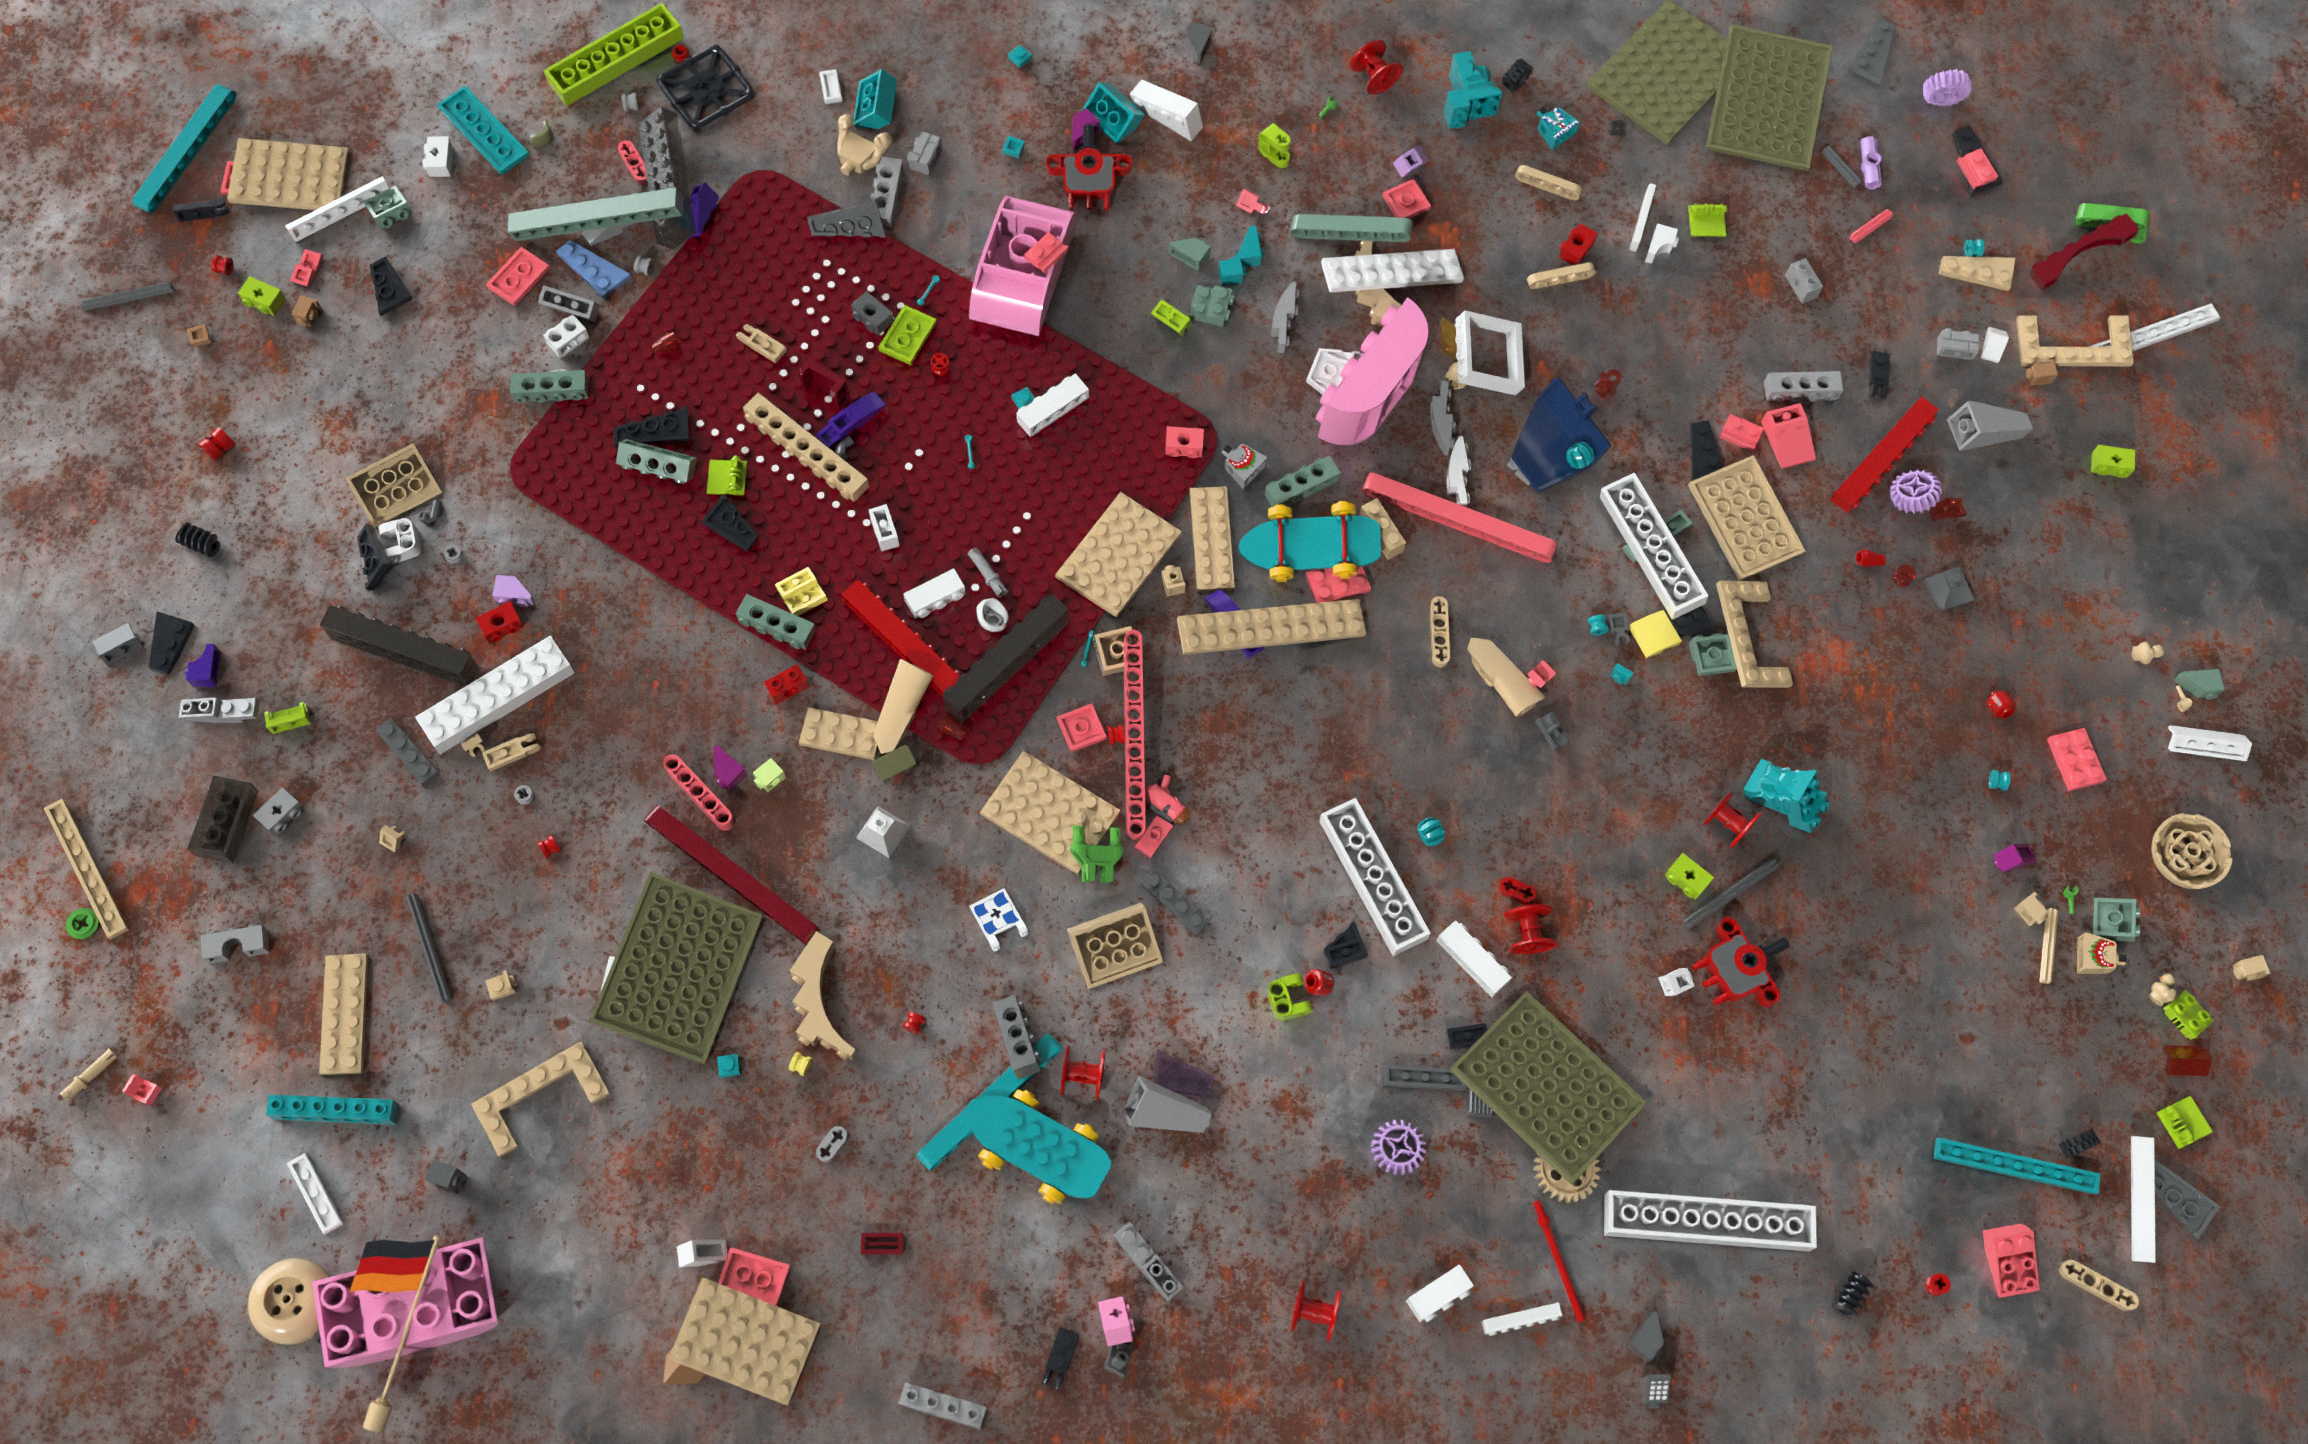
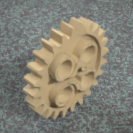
M1536 1153L1540 1158H1535L1534 1162L1539 1165L1535 1166L1533 1170L1539 1173L1534 1178L1541 1179L1538 1186L1544 1185L1546 1188L1543 1193L1550 1191L1551 1199L1557 1195L1558 1202L1563 1197L1566 1203H1569L1571 1198L1574 1202H1577L1579 1197L1582 1200L1585 1199V1193L1590 1195L1593 1192L1591 1188L1597 1187L1594 1181L1599 1180L1600 1177L1595 1173L1599 1172L1601 1168L1595 1167L1599 1160H1594L1583 1172L1584 1176L1580 1175L1577 1179L1579 1182L1577 1187L1571 1185L1547 1161ZM1551 1172L1558 1174V1181L1552 1179Z

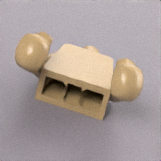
M844 114L838 120L839 138L837 154L840 157V163L843 165L840 170L847 176L850 175L852 170L861 174L866 170L876 167L882 155L885 154L892 144V137L889 133H880L875 137L873 143L850 132V128L854 124V118L850 114Z

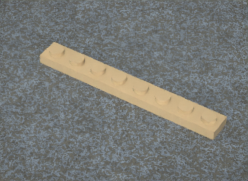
M60 799L45 807L44 810L107 938L111 940L128 931L129 928L66 801Z

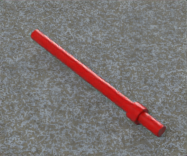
M1541 1200L1535 1201L1533 1205L1538 1216L1539 1227H1542L1576 1319L1578 1322L1586 1320L1550 1227V1218L1546 1215Z

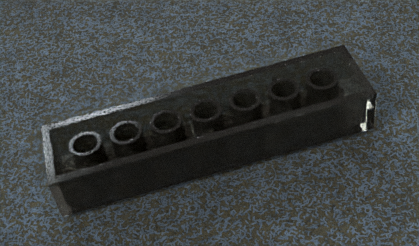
M661 106L639 123V131L649 192L651 190L677 188L683 196L682 216L653 220L656 243L670 249H675L696 234L678 114Z
M1053 594L1048 598H1043L1035 610H1030L1021 623L1018 622L1014 625L1012 632L1001 637L997 646L990 648L981 661H976L967 674L963 673L953 687L950 686L944 691L943 701L945 710L962 725L1069 624L1068 608Z
M330 605L320 623L321 628L333 641L464 687L474 681L480 669L471 653L465 649H454L448 643H437L431 637H420L414 631H403L394 624H383L377 618H366L364 614L349 612L348 609L342 606L335 607Z

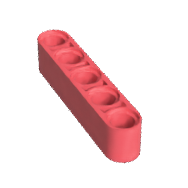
M677 755L667 756L663 763L668 775L720 830L728 831L732 829L734 818L727 807ZM673 763L678 764L676 768L670 769V766ZM691 777L688 782H682L683 778ZM703 790L701 795H694L696 791ZM709 804H716L713 809H707ZM722 817H729L726 822H720Z

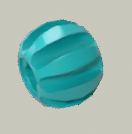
M1579 442L1567 450L1566 458L1570 466L1581 469L1588 466L1594 460V452L1589 444Z
M1426 818L1417 827V832L1426 846L1433 847L1439 845L1445 838V830L1436 818Z

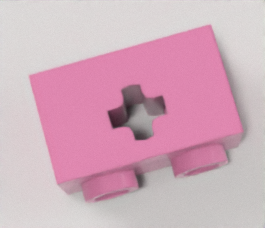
M1123 1296L1098 1302L1107 1346L1132 1341L1131 1332H1134L1135 1329L1133 1320L1128 1319V1317H1131L1129 1304H1124Z

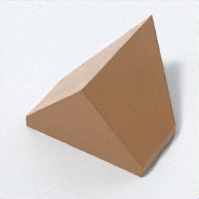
M671 1349L666 1355L663 1384H698L706 1374L668 1360Z

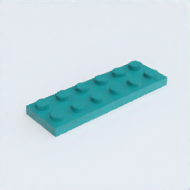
M465 85L436 104L438 109L501 176L530 156L529 152Z

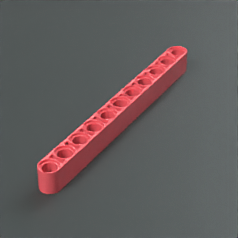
M1376 473L1368 474L1362 488V492L1371 498L1378 499L1379 501L1541 562L1550 563L1557 548V543L1552 539Z
M1130 630L1126 633L1123 642L1126 832L1129 838L1137 840L1143 836L1146 828L1142 635L1137 630ZM1134 637L1137 639L1138 643L1131 644L1129 643L1128 638ZM1133 655L1137 657L1138 662L1132 663L1128 657ZM1135 674L1138 680L1133 682L1128 676ZM1136 693L1139 699L1131 700L1129 694ZM1134 711L1138 713L1139 718L1132 719L1129 713ZM1135 730L1139 733V737L1132 738L1129 732ZM1130 750H1138L1140 756H1131ZM1132 768L1138 769L1139 772H1140V775H1139V776H1133V775H1131L1130 769H1132ZM1137 787L1140 790V794L1133 795L1130 789ZM1131 807H1139L1141 813L1138 815L1133 814ZM1134 825L1139 826L1141 833L1134 834L1131 831V827Z

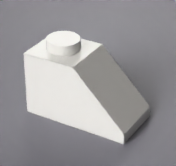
M726 1239L691 1240L677 1246L679 1267H697L726 1261L728 1255Z

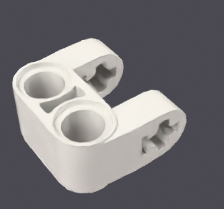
M402 518L390 521L378 527L381 538L391 539L397 537L399 545L384 550L390 564L408 560L421 553L422 547L418 529L409 519Z

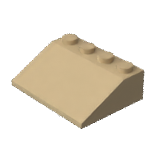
M414 443L345 478L374 528L442 493Z
M1142 903L1067 929L1088 989L1163 962L1146 908Z

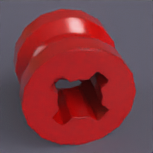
M220 255L213 257L211 262L212 272H222L223 275L229 276L233 271L234 263L231 258H223Z
M943 353L933 355L931 358L933 373L937 376L946 375L950 369L949 358Z
M1118 725L1114 728L1107 726L1109 745H1114L1116 742L1124 744L1123 725Z
M552 834L546 840L537 842L546 859L550 858L553 853L561 852Z
M909 1011L907 1014L908 1019L903 1023L902 1027L911 1033L920 1035L922 1032L921 1027L926 1023L927 1019L920 1014Z
M1937 1273L1927 1278L1925 1287L1931 1295L1940 1296L1950 1290L1951 1281L1945 1274Z

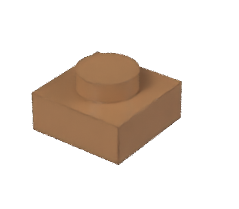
M205 324L187 329L190 344L193 348L211 343L208 328Z

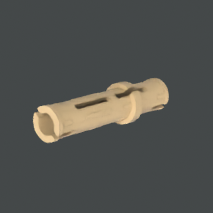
M108 1048L82 1074L76 1075L73 1078L74 1081L61 1091L60 1094L70 1102L82 1089H86L88 1084L117 1059L118 1056Z

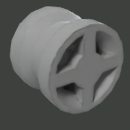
M636 92L631 95L622 94L624 112L629 111V109L639 110Z
M638 255L634 262V272H643L644 275L650 276L654 268V259H646L644 256Z

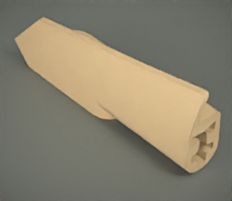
M1470 639L1467 650L1472 655L1471 661L1473 666L1490 687L1494 686L1515 717L1523 715L1534 708L1537 702L1545 699V696L1529 682L1528 678L1491 640Z
M903 659L899 661L873 734L881 754L894 751L897 744L903 740L915 717V710L933 677L932 674Z

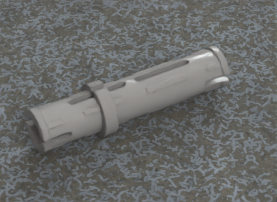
M978 548L971 549L968 552V556L986 579L985 583L993 589L998 598H1001V595L1005 596L1008 590L999 580L1000 576L994 573Z

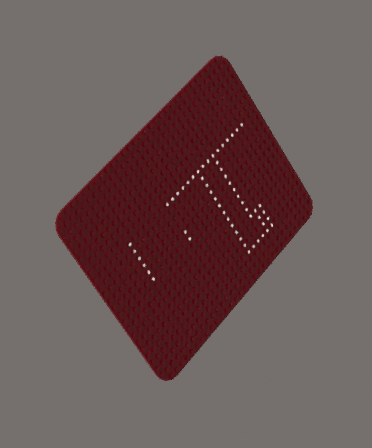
M756 170L744 174L733 183L717 203V207L710 214V220L703 227L704 231L698 237L694 236L684 243L581 369L585 370L588 377V398L555 401L517 447L510 464V474L514 485L528 498L881 713L897 666L902 658L843 602L841 595L857 580L862 584H868L872 589V593L875 596L879 595L884 600L885 606L893 608L901 621L905 620L914 633L918 632L923 637V642L927 646H933L937 651V655L940 658L944 657L950 663L949 667L954 671L958 670L963 676L964 687L948 701L929 684L915 710V717L908 730L955 759L968 764H988L1000 759L1014 744L1088 638L1090 630L1095 628L1106 610L1055 578V574L1120 492L1169 522L1189 493L1190 488L1194 486L1212 460L1217 449V432L1212 422L1201 412L1045 323L1042 325L1039 336L969 319L973 282L887 233L886 237L813 236L808 224V216L843 208L773 170ZM933 276H938L939 283L933 286L925 298L924 304L922 306L918 305V299L922 298L932 283ZM866 291L892 312L894 321L904 305L936 319V325L912 365L879 351L878 347L892 324L878 336L875 332H870L862 321H857L853 317L851 304ZM745 324L759 329L786 347L787 351L777 363L772 362L737 338L738 332L748 337L751 336L744 330L743 326ZM937 353H943L949 358L950 369L944 376H937L932 371L931 358ZM808 360L846 379L850 398L841 411L874 391L886 404L881 411L859 429L856 427L838 442L840 443L848 436L853 440L854 444L846 449L845 453L848 455V458L845 461L868 479L869 488L855 502L851 499H845L837 488H831L822 476L820 478L816 476L809 466L805 467L802 465L798 457L795 455L791 456L781 444L777 445L770 435L763 434L755 423H749L744 417L743 407L759 393L818 439L816 434L829 424L828 421L841 411L833 407L831 395L812 385L807 392L803 391L799 370ZM1076 374L1089 389V398L1030 437L1017 422V412L1019 409L1012 400L1011 395L1028 387L1034 398L1043 396L1051 387L1059 385L1066 377ZM688 406L690 442L654 444L651 446L696 457L693 479L684 484L677 483L672 478L662 479L657 477V474H643L638 469L628 470L622 468V465L616 464L618 447L615 448L614 427L634 421L641 422L647 420V417H657L664 415L667 411L672 410L674 412L680 410L681 407ZM1167 426L1204 429L1202 457L1190 458L1188 456L1172 457L1165 455ZM966 435L972 436L971 448L973 463L975 464L974 469L968 468L969 455L967 442L965 441ZM1181 442L1182 445L1188 444L1187 442ZM835 444V445L830 449V450H832L834 453H835V448H836V445H837V444ZM636 454V459L641 462V457ZM733 456H740L742 461H747L744 495H726V497L758 535L759 540L748 553L702 525L701 521L723 495L707 494L710 460H731ZM653 458V463L658 466V461ZM671 463V468L676 471V466ZM832 468V469H830V470H828V471H829V472H833V471H835L836 469ZM845 479V480H843L842 482L846 483V482H848L849 480H848V479ZM887 504L898 536L899 546L881 552L870 519L869 509ZM978 548L994 573L1000 576L999 580L1008 590L1005 596L1001 595V598H998L993 589L985 583L986 579L968 556V552L971 549ZM807 567L815 576L828 600L798 616L814 623L816 633L806 650L802 648L796 649L784 640L782 642L773 638V635L768 633L762 634L750 625L746 627L739 623L736 615L746 594L791 613L775 584ZM955 569L965 586V595L960 600H953L947 603L942 609L931 611L924 618L919 617L915 619L905 602L904 593ZM993 598L1002 603L1009 617L1005 629L999 632H991L980 625L977 618V606L981 601ZM757 614L754 618H760L762 614ZM775 621V622H773L771 625H772V626H776V625H778L780 622ZM790 629L788 633H794L796 629Z

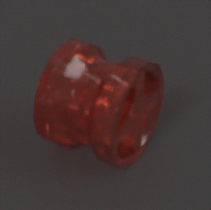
M1901 565L1894 573L1893 581L1899 587H1907L1914 580L1916 571L1910 565Z

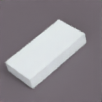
M837 69L819 72L825 104L842 102Z

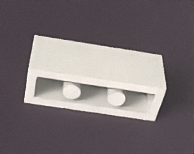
M952 569L904 593V599L915 619L919 617L924 618L931 611L942 609L953 600H960L965 595V586L955 569Z
M1459 1264L1409 1297L1406 1302L1419 1322L1424 1319L1426 1322H1429L1437 1316L1436 1311L1441 1308L1445 1311L1453 1306L1454 1303L1452 1301L1459 1297L1462 1300L1470 1295V1289L1474 1285Z

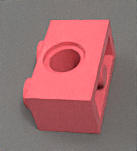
M1167 426L1165 455L1172 457L1188 456L1190 458L1202 457L1204 429ZM1181 442H1187L1188 444L1182 445Z

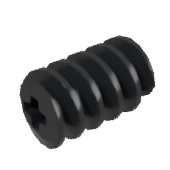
M189 522L182 525L175 537L176 543L193 549L207 557L215 556L220 549V542L217 541L218 536L216 534H211L210 531H205L203 528H198Z
M1851 1271L1853 1275L1848 1276V1281L1844 1283V1288L1839 1292L1840 1295L1835 1298L1836 1302H1833L1831 1305L1838 1314L1849 1319L1851 1318L1850 1315L1858 1316L1854 1308L1862 1309L1858 1302H1866L1862 1295H1870L1866 1288L1873 1289L1875 1287L1868 1278L1855 1271Z

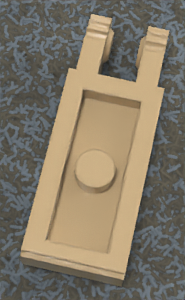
M745 324L743 328L751 335L750 337L741 332H738L736 335L744 344H747V346L774 363H777L787 351L784 345L748 324Z
M535 734L517 737L484 751L482 755L489 771L491 772L539 751L540 746L537 743L525 748L522 746L536 739Z

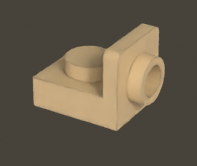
M507 970L502 971L503 975L486 980L492 1001L516 993L514 986H517L514 974L511 975Z

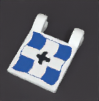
M1004 888L969 906L994 952L1000 949L999 942L995 936L1016 925L1021 937L1028 935L1026 925Z

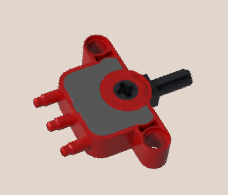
M1090 124L1083 127V146H1081V151L1077 154H1052L1046 158L1047 173L1051 176H1063L1064 193L1068 197L1069 210H1074L1075 199H1086L1087 210L1092 209L1093 199H1103L1104 209L1109 210L1110 197L1113 195L1115 188V176H1126L1132 170V159L1126 154H1100L1097 151V146H1094V127ZM1051 163H1056V164H1058V166H1057V167H1051L1050 164H1051ZM1121 163H1126V164H1128V166H1127V167H1121L1120 164H1121Z
M1731 917L1724 918L1716 927V934L1721 943L1713 946L1703 959L1692 965V969L1696 971L1706 966L1712 977L1702 982V986L1707 988L1716 984L1722 993L1713 999L1714 1005L1721 1004L1727 1000L1737 1002L1753 994L1762 1007H1772L1779 1001L1780 991L1765 967L1770 961V957L1790 947L1789 941L1786 938H1781L1764 948L1762 945L1757 947L1749 943L1735 919ZM1723 925L1729 926L1731 932L1725 931ZM1765 993L1770 994L1773 1001L1768 1000Z

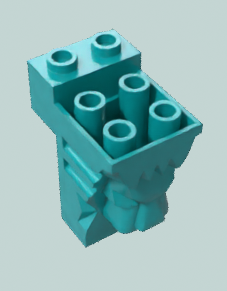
M1471 51L1454 54L1449 73L1454 90L1448 91L1444 107V115L1449 129H1458L1466 126L1468 119L1474 120L1479 117H1490L1497 114L1502 92L1497 86L1494 87V82L1491 81L1490 70L1485 65L1475 66Z
M1763 759L1760 760L1743 789L1745 799L1788 815L1789 825L1809 833L1813 831L1814 827H1818L1822 813L1826 812L1830 805L1827 793L1821 791L1819 787L1817 770L1791 771L1790 768L1774 766L1770 761Z

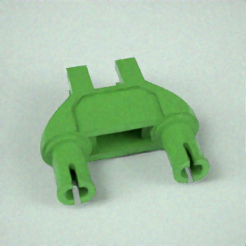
M1073 826V843L1070 845V851L1082 867V882L1090 883L1095 881V867L1100 868V883L1108 884L1113 882V865L1125 852V847L1122 845V828H1109L1110 845L1099 846L1087 845L1085 843V826Z

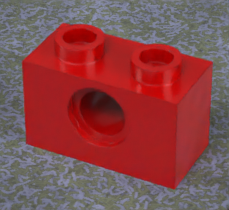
M1580 223L1577 228L1571 230L1568 241L1564 240L1561 244L1559 258L1571 265L1580 264L1595 244L1598 233Z
M511 601L476 617L488 643L497 642L502 637L510 633H516L520 628L524 627ZM499 622H504L501 626H497Z
M798 664L764 681L766 691L775 706L809 688L807 679Z

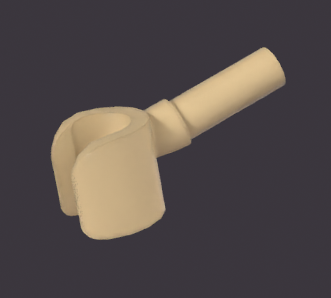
M2178 685L2176 689L2181 701L2177 703V707L2181 712L2189 710L2192 700L2186 698L2181 686Z

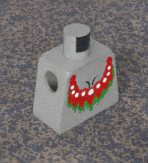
M1241 444L1236 450L1230 445H1226L1222 450V454L1227 457L1225 461L1226 471L1243 489L1267 465V457L1245 444Z

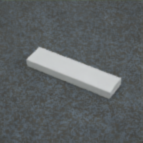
M1650 183L1645 193L1630 251L1636 252L1639 246L1656 187L1654 184Z
M305 1152L288 1162L287 1165L322 1233L326 1235L343 1225L344 1223L309 1155Z

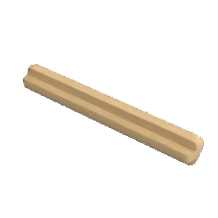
M2053 908L2047 910L2046 916L2048 918L2045 920L2039 981L2045 984L2052 982L2058 922V910Z

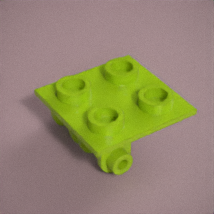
M1694 203V205H1688L1691 236L1726 237L1724 213H1726L1727 207L1723 206V204L1697 205Z
M733 456L731 460H710L707 494L744 495L747 461H742L740 456Z
M2187 990L2163 1008L2164 1014L2170 1020L2177 1017L2172 1022L2173 1024L2178 1021L2181 1022L2177 1029L2184 1025L2180 1031L2185 1038L2190 1040L2196 1038L2214 1022L2209 1013L2200 1006L2195 997Z
M2191 1096L2157 1112L2158 1117L2178 1149L2213 1132Z

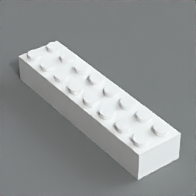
M1630 474L1601 488L1600 499L1671 619L1673 620L1706 604L1707 592L1636 474Z
M549 636L417 715L415 718L434 748L441 755L573 675L574 671L552 637Z
M1354 798L1322 813L1319 822L1392 956L1428 940L1431 934L1357 799Z

